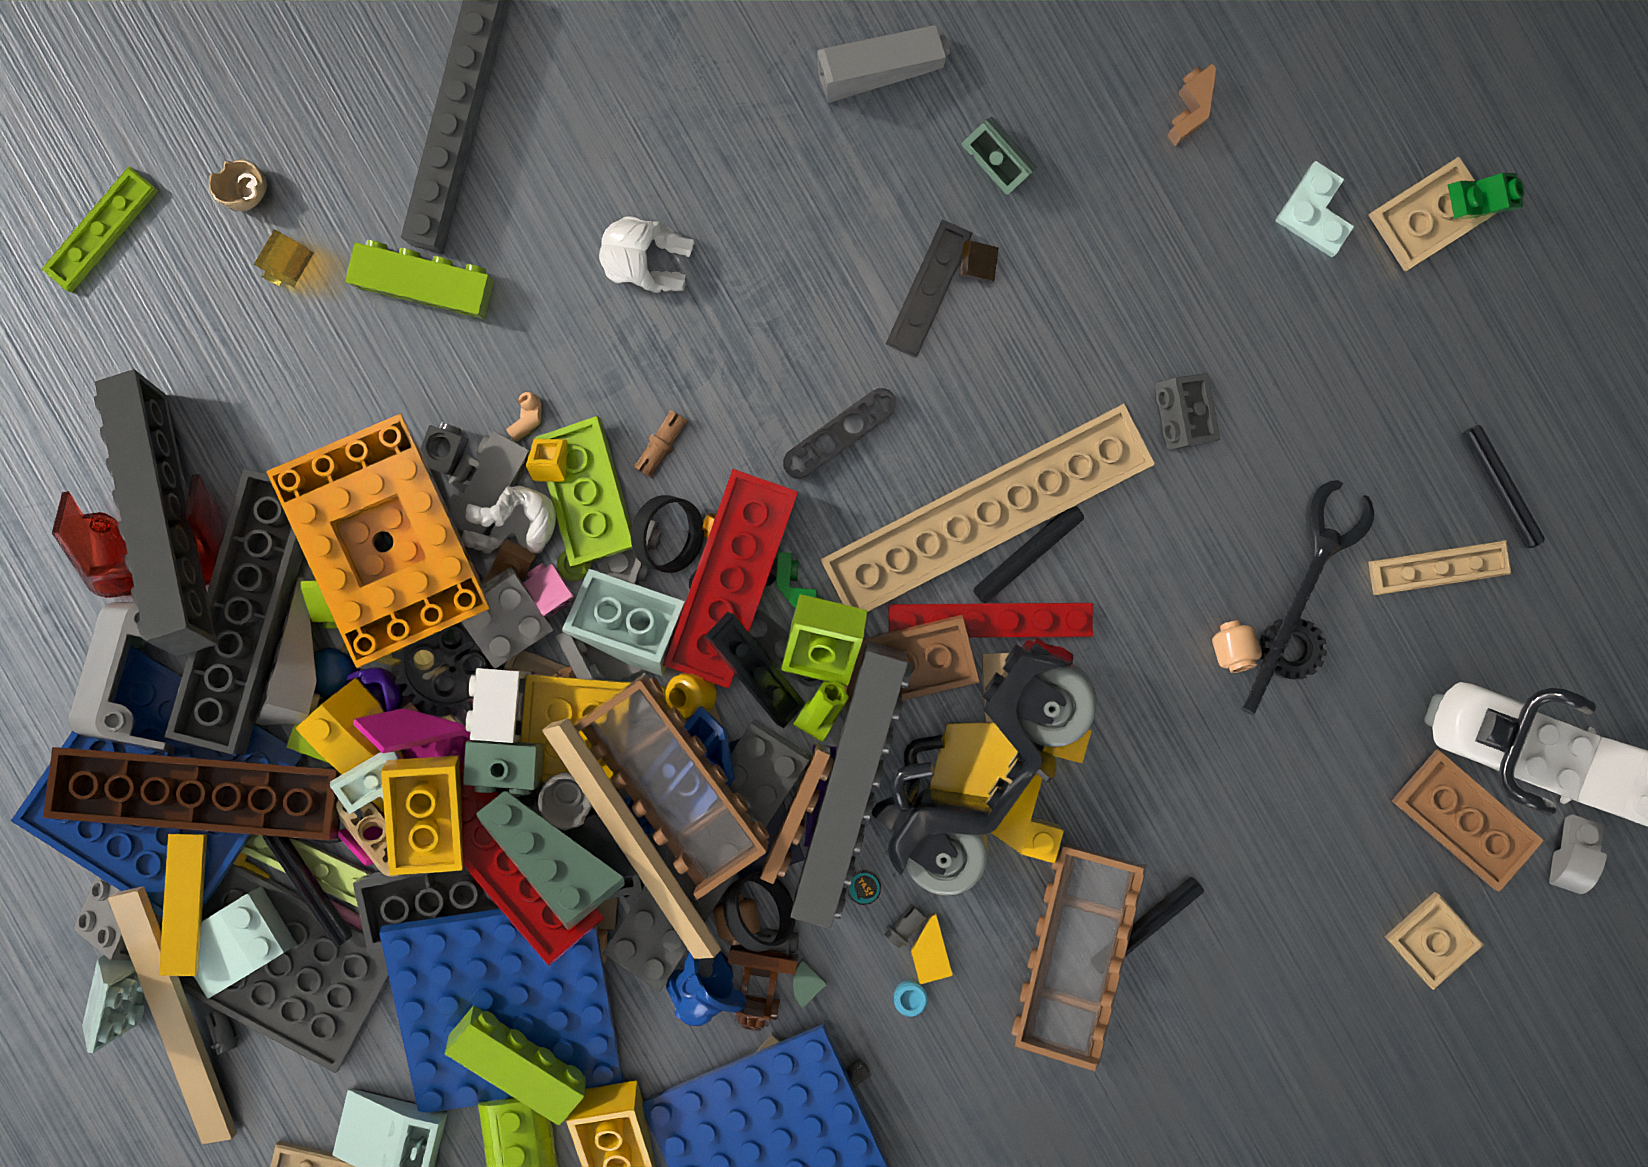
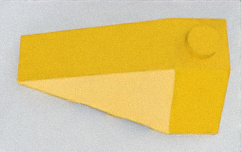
M355 678L322 703L295 729L338 772L344 774L381 752L354 726V719L384 713V710L375 696L358 678ZM401 750L396 751L401 759H404ZM380 796L372 802L384 812V801Z

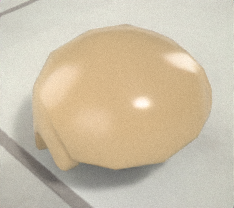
M245 159L232 162L225 161L224 167L219 173H211L209 176L208 190L214 200L233 211H248L254 208L266 194L267 182L265 175L256 164Z

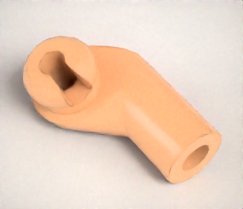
M524 392L519 396L518 403L521 405L520 419L506 429L516 443L541 423L542 403L540 398L532 392Z

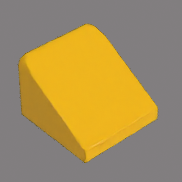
M533 439L526 463L532 480L562 482L565 480L567 440Z

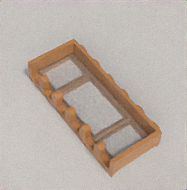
M644 673L594 710L578 719L574 727L578 732L582 731L592 744L590 751L598 761L602 758L613 774L610 779L615 788L620 789L624 787L634 802L631 807L638 818L644 815L655 829L653 832L655 842L659 846L665 843L675 856L673 864L680 874L687 872L696 884L693 895L698 900L764 855L768 848L769 842L767 839L769 834L760 821L754 822L746 812L749 808L744 798L738 792L733 794L726 784L728 781L727 776L718 764L712 765L705 756L707 750L702 741L696 735L691 737L685 729L686 721L676 707L670 708L663 699L665 692L661 685L654 678L649 680Z
M1068 843L1062 846V851H1058L1055 864L1052 863V870H1056L1054 884L1048 883L1044 895V903L1049 904L1046 917L1040 916L1036 928V936L1041 937L1038 950L1032 949L1028 962V969L1033 970L1030 983L1024 982L1020 995V1002L1025 1003L1022 1016L1016 1015L1012 1028V1035L1017 1036L1014 1047L1096 1071L1107 1035L1147 869L1146 864L1135 863Z

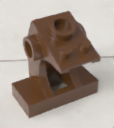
M741 944L731 945L728 963L744 966L740 992L745 995L747 1001L745 1008L735 1014V1021H739L738 1024H741L742 1028L761 1031V1028H764V1026H769L770 1019L777 1020L780 999L774 998L778 972L795 975L798 954L790 953V956H786V952L771 950L757 952L749 950ZM750 975L770 978L767 996L747 993Z

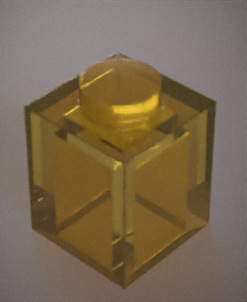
M274 229L254 265L264 270L261 277L280 287L284 282L294 287L314 252Z

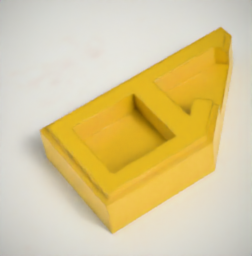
M936 913L930 914L926 925L911 948L920 984L953 976Z

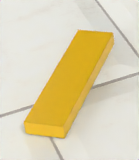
M168 834L159 976L198 975L207 834Z

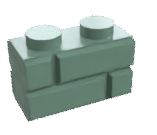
M992 116L986 119L961 143L970 155H975L974 159L1006 195L1010 194L1038 168Z

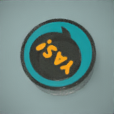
M867 869L854 872L850 887L847 886L848 895L859 905L872 904L879 898L881 893L879 877Z

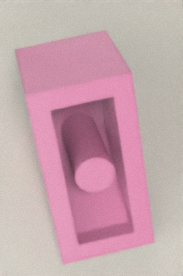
M542 563L527 573L529 579L523 584L543 616L550 618L575 601V594L553 564L546 567Z

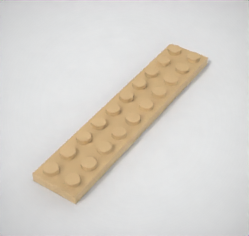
M1122 404L820 560L842 603L865 609L868 612L1155 465L1125 404Z

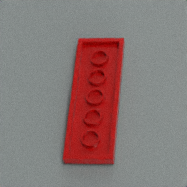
M732 468L663 666L686 674H694L706 681L730 688L734 672L705 639V636L726 612L734 614L748 632L750 631L798 491Z
M463 763L460 766L463 866L548 966H551L603 921L604 917L596 908L569 931L479 821L476 813L498 797L499 794L497 792L474 791L475 786L463 785L465 764Z

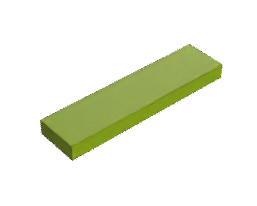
M128 166L41 270L66 291L72 293L159 190L136 170Z

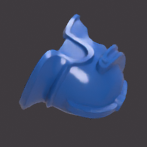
M689 950L685 959L684 969L674 970L670 975L666 989L676 1009V1017L685 1024L703 1026L721 1011L736 1013L745 1008L747 1000L743 993L734 989L731 981L733 979L732 966L728 963V958L724 953L719 952L715 956V961L712 964L713 971L710 977H706L698 972L699 959H694Z

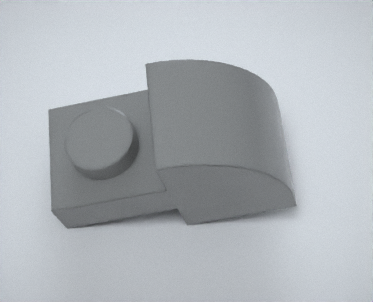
M1573 814L1565 817L1561 849L1553 853L1549 884L1578 894H1584L1595 886L1603 872L1607 859V854L1601 852L1604 832L1603 824Z

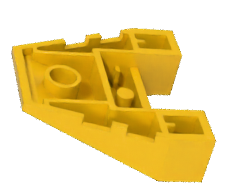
M994 722L947 723L943 735L945 748L939 749L934 767V776L931 778L929 789L989 797L988 792L999 777L1006 778L1005 775L1009 770L1008 764L1017 750ZM1089 729L1080 739L1071 744L1061 747L1044 746L1043 750L1053 756L1083 764L1092 730ZM1036 773L1002 822L991 833L1022 855L1055 864L1064 830L1059 824L1032 817L1043 779Z

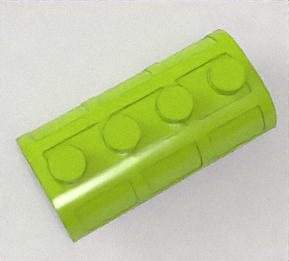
M514 1097L478 1102L487 1167H558L552 1121Z

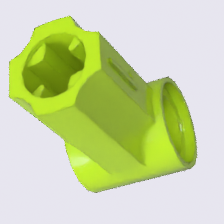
M835 680L833 682L824 681L812 700L808 699L793 725L823 742L837 720V715L849 698L845 692V686Z

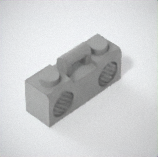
M495 431L490 436L485 435L477 449V453L480 454L478 459L465 453L463 454L448 481L450 485L461 491H459L458 495L453 494L446 504L457 529L463 532L464 530L476 532L488 537L495 524L484 527L481 524L467 521L465 517L466 507L468 504L482 508H491L496 505L499 496L507 486L517 487L527 469L526 463L530 453L529 449ZM474 466L477 469L467 486L464 484V481Z

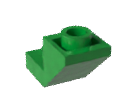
M1499 173L1478 181H1457L1448 184L1454 219H1471L1524 207L1522 201L1525 194L1524 185L1521 179L1517 177V173Z
M779 552L776 587L796 609L800 594L823 599V597L817 596V589L790 587L791 581L798 580L799 561L793 560V553Z

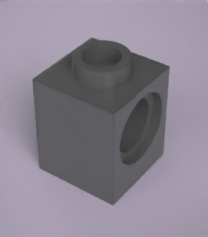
M444 422L441 423L440 428L429 425L420 450L430 469L452 476L469 440L459 435L461 432L460 428ZM443 439H448L451 445L450 452L446 456L440 457L436 450L437 444Z

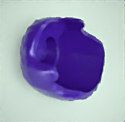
M373 667L355 671L346 677L345 686L353 679L358 678L381 703L384 712L397 710L400 707L402 700L400 685L395 684V677L390 671L380 667Z

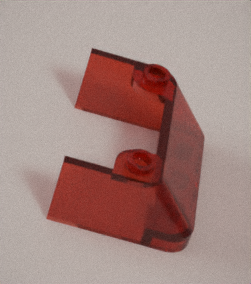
M200 474L192 475L185 517L195 533L205 585H209L223 540L219 510ZM62 492L52 535L87 588L93 594L104 598L131 595L134 583L132 574L125 563V555L128 552L126 542L119 532L118 522L112 516L103 512L83 514L70 492Z

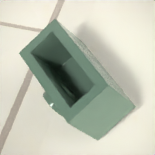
M481 740L466 742L463 785L475 786L474 791L492 793L496 792V787L509 788V794L530 795L531 790L542 786L544 744Z

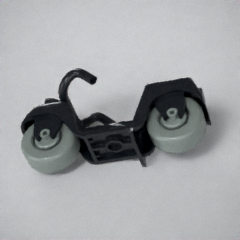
M1037 637L1034 641L1026 640L1022 647L1015 644L1005 659L1006 663L1002 668L1005 670L1003 674L1000 675L996 672L987 684L986 691L982 696L986 700L983 710L1017 750L1008 764L1009 770L1005 775L1006 778L999 777L988 792L989 797L936 789H926L917 795L920 778L934 776L932 762L918 764L917 754L922 751L945 748L943 735L919 738L911 741L906 746L904 751L905 766L899 768L891 779L893 797L876 803L871 812L878 821L893 832L888 844V853L893 867L900 876L906 867L913 880L923 889L934 894L946 896L963 893L972 888L981 879L989 856V844L986 834L996 830L1036 773L1048 783L1055 777L1057 762L1052 754L1043 750L1044 746L1061 747L1071 744L1080 739L1093 723L1096 713L1095 688L1089 676L1080 667L1073 664L1074 655L1063 647L1046 644Z

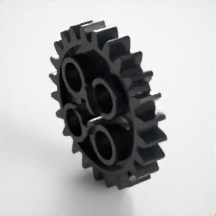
M462 622L392 652V657L401 660L391 665L392 671L402 672V674L395 678V684H407L402 690L403 697L413 693V706L424 701L425 712L428 713L434 705L437 706L439 716L443 715L445 707H450L453 716L457 715L458 706L462 705L467 712L470 710V702L474 700V696L469 695V682L471 675H476V670L469 671L463 667V663L468 657L475 656L482 660L480 668L494 669V667ZM451 629L459 631L462 636L458 643L449 645L442 640V636L446 631ZM468 642L474 643L471 648L456 655ZM427 650L434 657L429 664L421 665L414 660V655L418 651ZM446 654L449 658L456 655L454 657V666L450 667L446 663L427 680L422 678L424 674L433 671L442 664L443 655ZM500 665L496 670H504V665ZM441 677H449L454 681V685L448 691H440L435 687L436 681Z

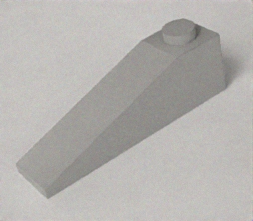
M298 577L294 585L281 630L283 637L279 638L273 657V663L276 664L275 669L272 668L266 682L255 724H300L306 719L308 714H311L317 708L320 695L314 693L317 680L310 616L301 590V581H306V578Z

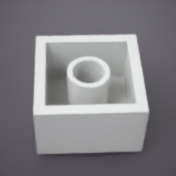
M476 668V675H471L469 682V695L474 696L473 711L469 710L466 717V731L471 732L470 740L507 743L521 742L526 675L531 674V672Z

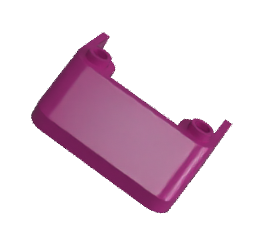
M405 708L354 719V726L383 754L404 749V759L459 756L460 766L465 763L466 742L471 741V732H467L466 727L461 723ZM374 804V807L385 819L384 812ZM371 826L364 831L363 837L367 840H376L381 837L383 830L380 827ZM347 828L338 830L337 836L365 866L374 864Z

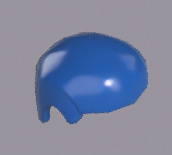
M330 647L314 653L317 680L314 693L319 694L320 698L328 700L345 686V679L349 674L360 670V668H356L348 653L342 652L341 649Z

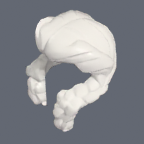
M626 216L619 221L613 222L605 230L601 241L602 246L599 252V260L606 276L610 280L618 284L632 282L653 293H660L661 290L665 292L684 290L686 286L685 274L676 271L672 273L668 271H651L649 273L646 250L654 239L657 247L665 248L670 253L690 257L695 245L693 239L682 237L681 234L675 233L671 227L665 226L659 221H645L632 216Z
M507 486L499 496L496 505L491 508H482L472 504H468L466 507L465 517L467 521L481 524L484 527L495 524L489 537L464 530L461 540L466 547L482 550L488 554L501 546L508 537H515L518 544L527 548L529 552L539 554L552 538L556 522V511L552 501L543 493L523 486Z

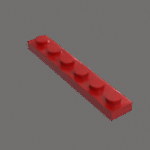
M1093 603L888 604L889 632L963 614L969 638L1093 637Z

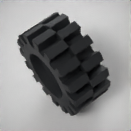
M1301 618L1297 621V626L1293 630L1292 635H1296L1303 640L1305 645L1304 654L1299 660L1293 662L1286 660L1282 656L1278 666L1275 668L1274 673L1277 676L1294 680L1307 678L1306 675L1315 674L1317 672L1315 670L1316 667H1322L1324 663L1321 658L1322 655H1327V650L1323 649V645L1327 643L1326 639L1320 636L1323 632L1319 628L1314 627V623ZM1284 619L1274 621L1272 626L1268 625L1265 629L1267 633L1261 635L1260 641H1263L1261 647L1263 658L1261 660L1263 663L1270 652L1269 650L1274 643L1276 635L1279 633L1278 631Z

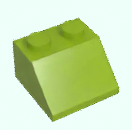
M800 594L781 670L829 682L835 680L842 685L848 686L863 641L867 610Z

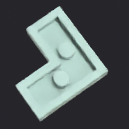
M1315 161L1275 221L1332 258L1337 254L1354 228L1353 225L1326 209L1344 179Z
M396 751L385 754L380 752L330 781L331 789L349 814L380 796L383 799L381 770L387 760L401 759Z

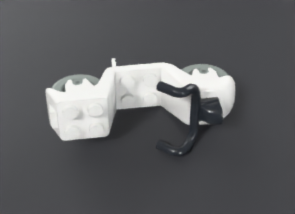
M1466 682L1455 684L1446 694H1435L1432 697L1424 722L1433 729V738L1436 745L1444 750L1499 771L1498 775L1502 789L1515 802L1546 815L1554 814L1557 809L1554 802L1520 788L1515 782V778L1561 795L1560 803L1566 804L1571 800H1575L1648 827V750L1601 737L1596 734L1595 728L1589 727L1585 731L1538 713V710L1543 705L1550 702H1558L1589 715L1596 710V705L1591 700L1566 689L1547 688L1536 692L1527 699L1526 703H1522Z

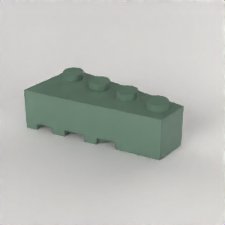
M506 791L476 813L481 824L568 931L625 885L623 876Z

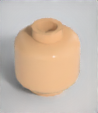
M1240 620L1220 625L1221 631L1212 638L1220 667L1229 669L1230 673H1238L1256 667V661L1261 658L1262 651L1254 627L1241 625Z

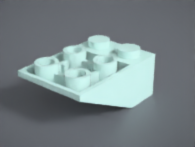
M105 955L97 959L82 1024L88 1053L93 1054L137 1026L142 1019L144 1006L141 1005L144 992L132 961L110 960Z
M349 1088L332 1155L355 1167H435L448 1112H420L417 1109V1104Z

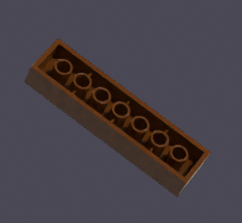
M52 747L43 818L317 840H338L337 835L340 828V819L336 809L338 797L331 789L330 781L342 774L333 769Z

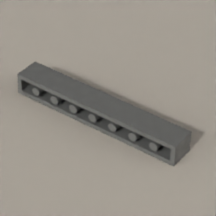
M463 0L401 234V238L411 246L441 254L444 253L510 0Z

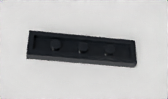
M941 220L886 341V345L917 358L962 259L964 242L970 241L972 232L946 220Z
M726 612L706 634L705 639L778 726L785 728L806 703L737 617L730 612Z

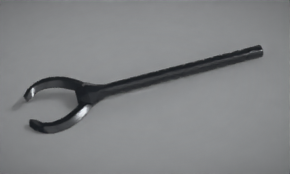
M1339 480L1330 481L1322 485L1313 497L1310 517L1315 537L1314 559L1309 565V569L1304 576L1305 578H1303L1296 597H1294L1291 603L1292 605L1282 622L1279 633L1276 635L1274 643L1269 650L1270 652L1267 654L1265 662L1260 669L1261 671H1259L1256 681L1251 688L1252 690H1250L1242 707V710L1248 714L1255 715L1262 696L1267 689L1266 687L1269 685L1271 677L1276 670L1275 668L1278 666L1280 658L1285 651L1284 649H1286L1289 639L1293 634V630L1297 626V621H1299L1306 602H1308L1314 590L1315 583H1317L1323 566L1331 556L1359 542L1373 524V503L1369 496L1364 495L1361 498L1363 505L1362 517L1352 530L1340 536V533L1336 530L1325 528V503L1329 495L1333 491L1339 490L1343 485Z

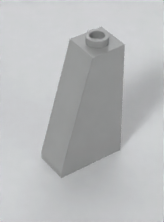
M932 25L817 50L818 73L827 103L942 69L945 65L946 56L950 55L946 36L944 34L939 36L937 26Z

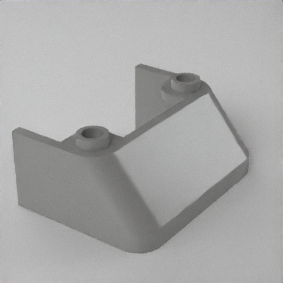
M134 602L109 603L101 609L98 615L70 711V727L75 733L84 737L173 755L175 748L164 742L131 736L134 726L132 712L125 706L114 703L133 636L141 637L138 630V621L141 619L138 606Z

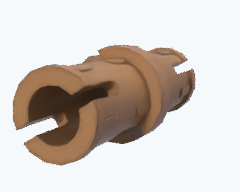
M670 410L656 434H651L648 438L650 443L633 467L652 478L667 452L671 454L674 448L671 446L688 421Z

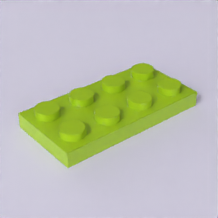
M595 416L534 437L535 439L567 440L565 480L562 482L547 481V485L556 511L570 567L576 568L632 549V525L602 419Z

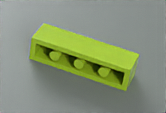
M367 240L366 245L354 242L345 283L350 286L485 320L495 281L486 274L485 268L472 264H466L465 269L455 267L452 260L439 256H433L432 261L420 258L421 253L406 248H400L399 253L387 250L388 245L373 240Z
M473 1005L448 1036L445 1055L558 1126L584 1098L586 1077L578 1068L573 1065H566L555 1058L550 1050L538 1047L530 1042L522 1032L508 1028L488 1011H482Z

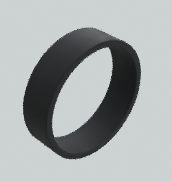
M660 495L647 501L635 516L631 529V545L637 559L646 567L664 573H675L689 566L698 555L704 538V530H702L703 520L699 510L691 502L670 495ZM677 502L687 515L689 525L687 541L681 553L674 560L664 565H656L647 550L646 535L648 526L659 509L669 503Z
M753 872L734 881L727 889L723 901L724 918L730 933L743 947L757 952L766 951L787 941L795 926V919L790 918L793 900L787 888L777 878L774 884L760 879L762 872ZM746 881L755 882L764 887L777 905L780 924L778 934L773 942H765L758 939L749 931L742 919L739 909V895Z

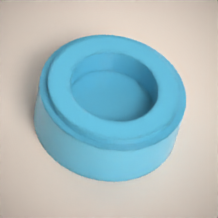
M914 980L903 981L894 991V1005L902 1015L914 1017L925 1010L928 997L925 988L919 982Z

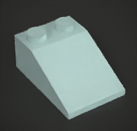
M588 569L562 630L564 633L631 666L663 676L666 666L663 665L685 601Z
M262 886L242 896L201 923L198 975L194 977L207 999L297 945Z

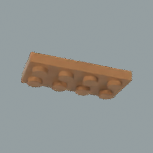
M963 614L863 638L849 685H843L845 686L846 694L849 696L845 703V709L847 713L867 640L907 651L908 661L912 662L911 668L913 669L907 689L900 688L899 694L903 695L902 701L980 683Z
M817 743L765 860L760 879L774 884L777 875L782 878L784 877L791 861L792 852L788 851L791 843L796 846L798 845L806 827L804 826L806 821L802 820L806 811L811 814L819 798L820 790L816 789L819 779L826 782L834 764L833 758L830 757L829 747Z
M1438 750L1433 752L1392 800L1396 806L1498 892L1504 888L1544 841Z

